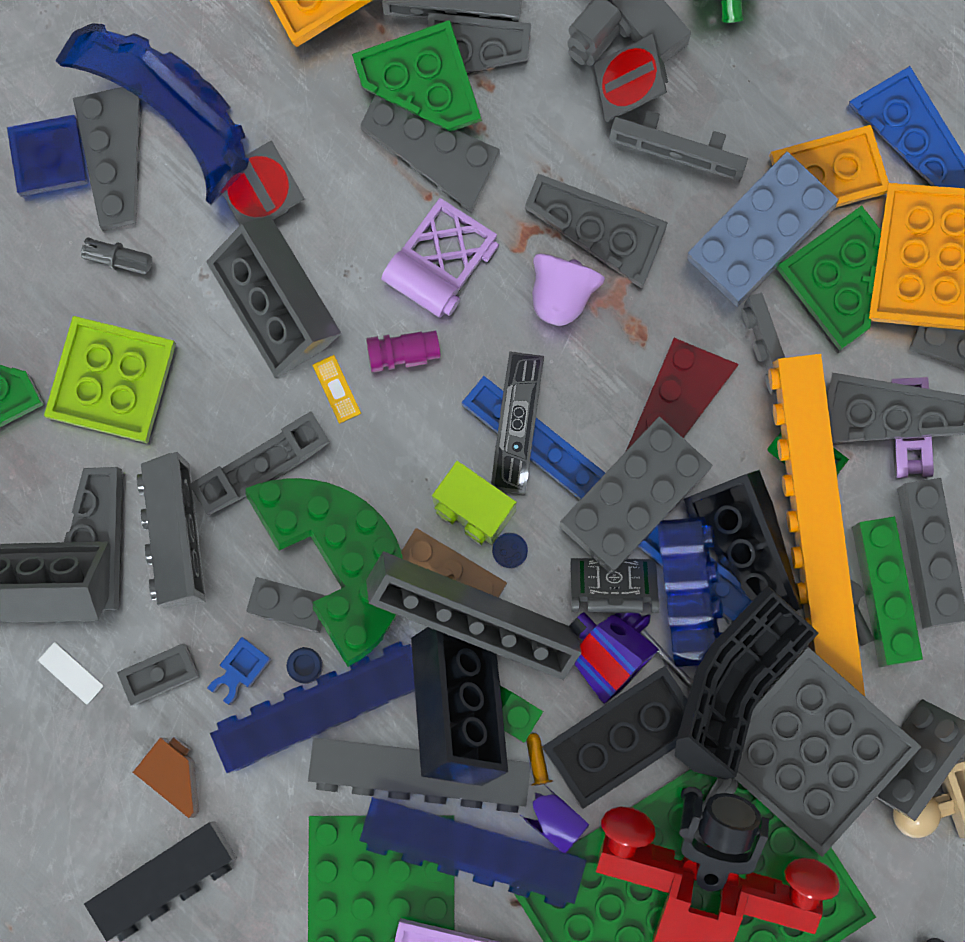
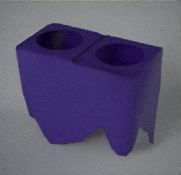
M551 791L553 794L546 796L535 792L536 800L532 803L538 820L525 817L523 819L566 854L589 827V824L553 791Z

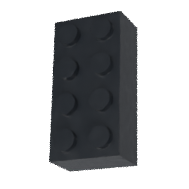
M430 627L425 628L411 638L421 777L483 786L508 773L497 654Z
M664 666L542 746L580 807L584 809L676 748V741L688 699L666 666Z

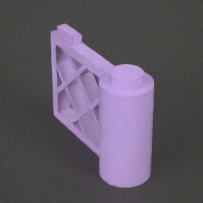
M439 198L402 250L397 252L384 270L381 280L437 317L441 318L444 314L450 316L460 302L461 298L456 295L479 262L481 260L488 262L499 247V244L495 242L497 234ZM443 211L454 219L455 228L436 231L434 220ZM431 227V232L425 233ZM475 232L485 238V241L479 248L465 250L462 234ZM457 235L460 251L441 254L438 238ZM433 239L436 255L423 257L413 251V248L419 241ZM473 256L468 263L467 257ZM462 258L464 270L458 278L453 277L444 270L443 261ZM433 262H438L439 267L433 264Z

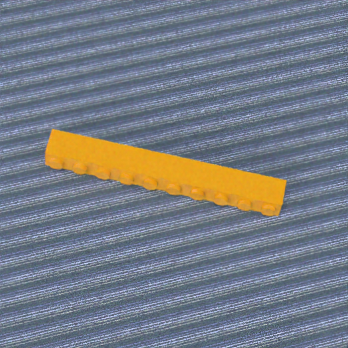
M821 354L780 358L773 362V368L768 370L771 390H776L778 404H773V417L775 425H781L782 439L777 441L780 461H785L787 475L782 476V488L784 496H790L791 511H787L786 518L789 532H794L796 547H791V559L794 569L799 568L800 583H796L801 604L804 605V619L819 633L808 645L812 651L865 696Z

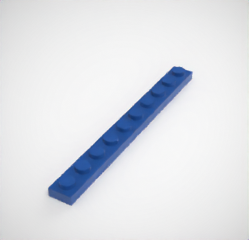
M483 376L462 401V405L498 434L503 390ZM536 418L530 460L581 500L602 478L605 472ZM665 520L638 546L731 622L752 602L742 590L741 583L734 575Z

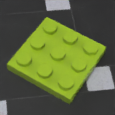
M73 316L44 417L148 443L175 350V341Z

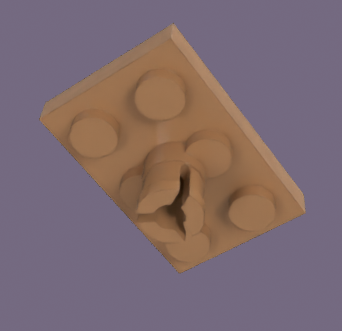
M415 528L401 551L402 557L406 561L498 598L507 585L506 581L418 528Z

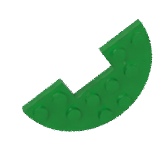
M285 478L259 483L246 488L247 499L278 551L308 537L312 538L341 586V589L314 601L313 610L347 667L364 658L383 640L385 633L397 617L394 613L369 604L366 583L369 574L383 551L403 559L398 541L390 526L365 500L344 488L313 479Z

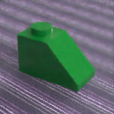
M500 685L504 731L525 743L544 711Z

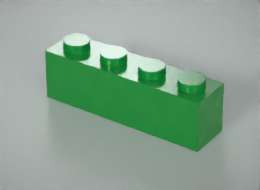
M894 516L859 522L852 527L878 666L886 667L923 660L896 518Z

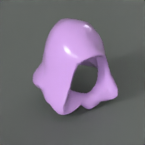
M536 254L533 259L536 274L532 292L534 310L540 319L556 326L566 325L582 313L591 294L604 283L605 278L600 273L583 266L576 259L566 261L548 254Z

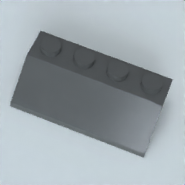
M272 217L242 223L206 261L275 378L319 354L342 334Z
M178 452L168 453L141 463L142 474H137L138 491L140 495H144L146 509H141V521L143 529L149 531L150 544H145V556L147 564L153 565L154 579H149L150 596L152 600H157L158 606L163 608L206 602L193 493L189 485L191 483L189 463Z
M109 541L0 544V622L99 621L109 598Z

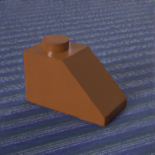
M173 737L171 740L159 738L133 773L185 816L194 818L199 812L195 763L187 755L190 748L176 737Z

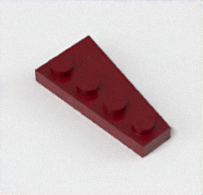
M673 338L627 450L659 416L684 438L739 364Z

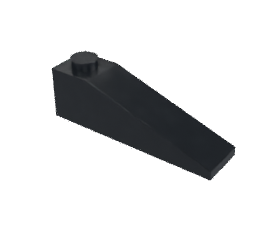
M760 470L744 474L683 499L697 534L704 542H708L719 556L718 560L725 568L728 567L741 583L742 590L751 601L768 586L795 611L802 609L773 502Z

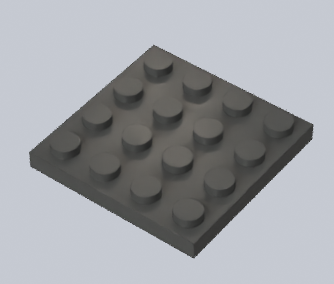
M807 646L755 706L737 776L734 779L823 857L916 754L921 746Z

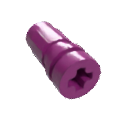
M436 330L423 333L420 331L401 334L391 338L387 334L383 335V339H378V336L366 338L372 373L383 371V367H388V370L395 369V365L405 364V367L425 365L427 360L441 357Z

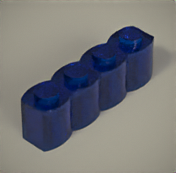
M705 517L662 520L658 525V535L675 667L700 665L711 644L723 633L719 632L718 619L723 618L721 597H715L713 583H718L719 581L718 565L716 561H711L709 547H714L715 543L714 530L712 525L707 526Z

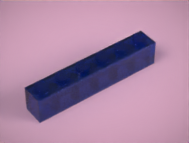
M402 641L396 642L383 648L382 652L384 655L371 661L369 656H365L349 666L351 670L339 676L336 671L329 672L316 679L318 685L310 689L304 690L303 685L283 693L285 700L271 705L270 700L251 707V715L238 720L237 716L234 715L216 723L218 730L211 732L210 735L226 773L232 774L415 692L411 644L403 646Z
M372 797L359 840L367 843L366 850L385 856H387L388 850L403 854L402 861L422 866L424 860L438 864L437 871L458 877L459 871L474 874L473 882L494 887L495 881L508 884V892L529 898L532 891L545 895L543 902L565 908L566 902L575 904L587 861L585 858L576 855L564 854L562 851L377 797Z

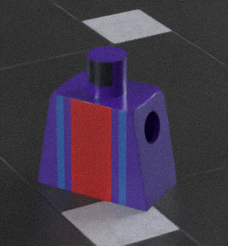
M583 612L569 625V628L582 640L580 644L582 653L574 664L604 704L622 692L659 651L653 643L616 615H611L596 625Z

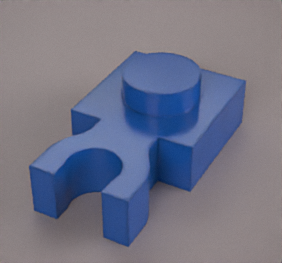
M241 637L220 664L226 670V673L214 679L207 688L215 693L220 685L226 684L229 687V694L223 701L231 705L237 697L239 685L243 683L250 688L271 661V658L244 637Z

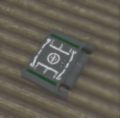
M571 558V612H579L580 601L588 602V612L643 613V602H651V613H659L657 567L654 559H626L611 575L594 558Z

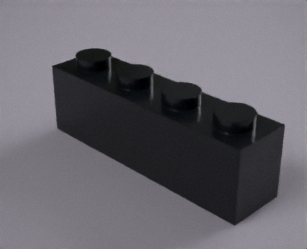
M212 821L85 902L84 905L106 942L116 937L119 942H122L139 931L136 924L146 917H149L150 921L153 922L170 911L167 904L172 900L180 897L182 901H185L202 890L199 883L211 876L213 881H216L230 872L232 867L229 863L237 859L216 822Z

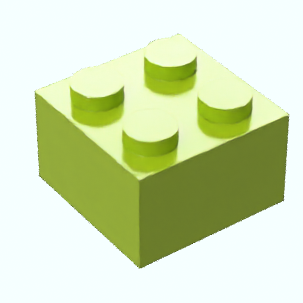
M459 461L455 462L432 494L435 513L451 525L455 521L459 522L464 526V534L481 546L485 541L492 546L516 513L517 502Z

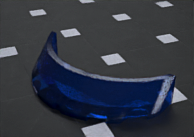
M92 23L75 30L55 61L62 67L86 71L114 82L132 92L158 111L180 133L196 156L205 179L206 202L212 205L244 173L249 163V158H245V150L242 143L246 137L242 126L235 124L227 113L231 107L226 100L192 66L171 51L162 54L150 46L149 39L135 33L124 36L106 30V25Z

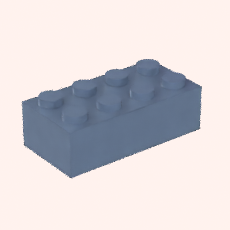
M787 151L688 252L687 260L738 307L835 209L839 199Z

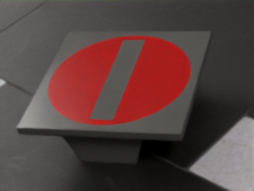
M654 34L594 63L604 116L607 122L614 119L615 116H621L667 93L665 83H668L663 60L659 56Z
M272 140L212 175L240 225L272 217L274 220L288 212L289 208L305 200Z

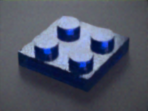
M75 115L7 127L16 188L20 197L88 184L80 131Z

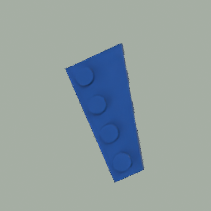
M911 66L849 101V106L871 125L931 186L965 188V155Z

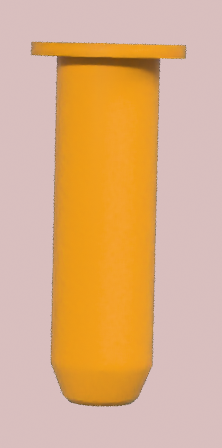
M532 733L526 740L535 782L531 785L537 786L543 783H551L553 780L548 778L541 739L537 733Z

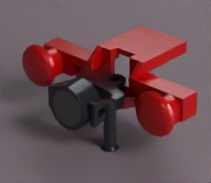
M691 786L682 790L681 798L684 802L679 833L683 837L681 851L684 858L682 861L674 859L675 850L650 844L656 836L655 825L643 812L631 807L620 806L607 811L601 819V826L606 834L599 853L596 872L668 893L652 942H734L743 915L815 934L823 915V900L832 899L838 895L840 889L836 873L828 865L816 859H795L787 865L784 873L790 886L782 884L781 880L753 873L768 839L769 818H761L760 812L754 804L735 794L720 793L711 796L702 812V792L698 788ZM697 828L699 835L708 845H704L694 838ZM739 874H745V879L739 877ZM694 880L706 891H718L721 889L720 908L717 915L690 907Z

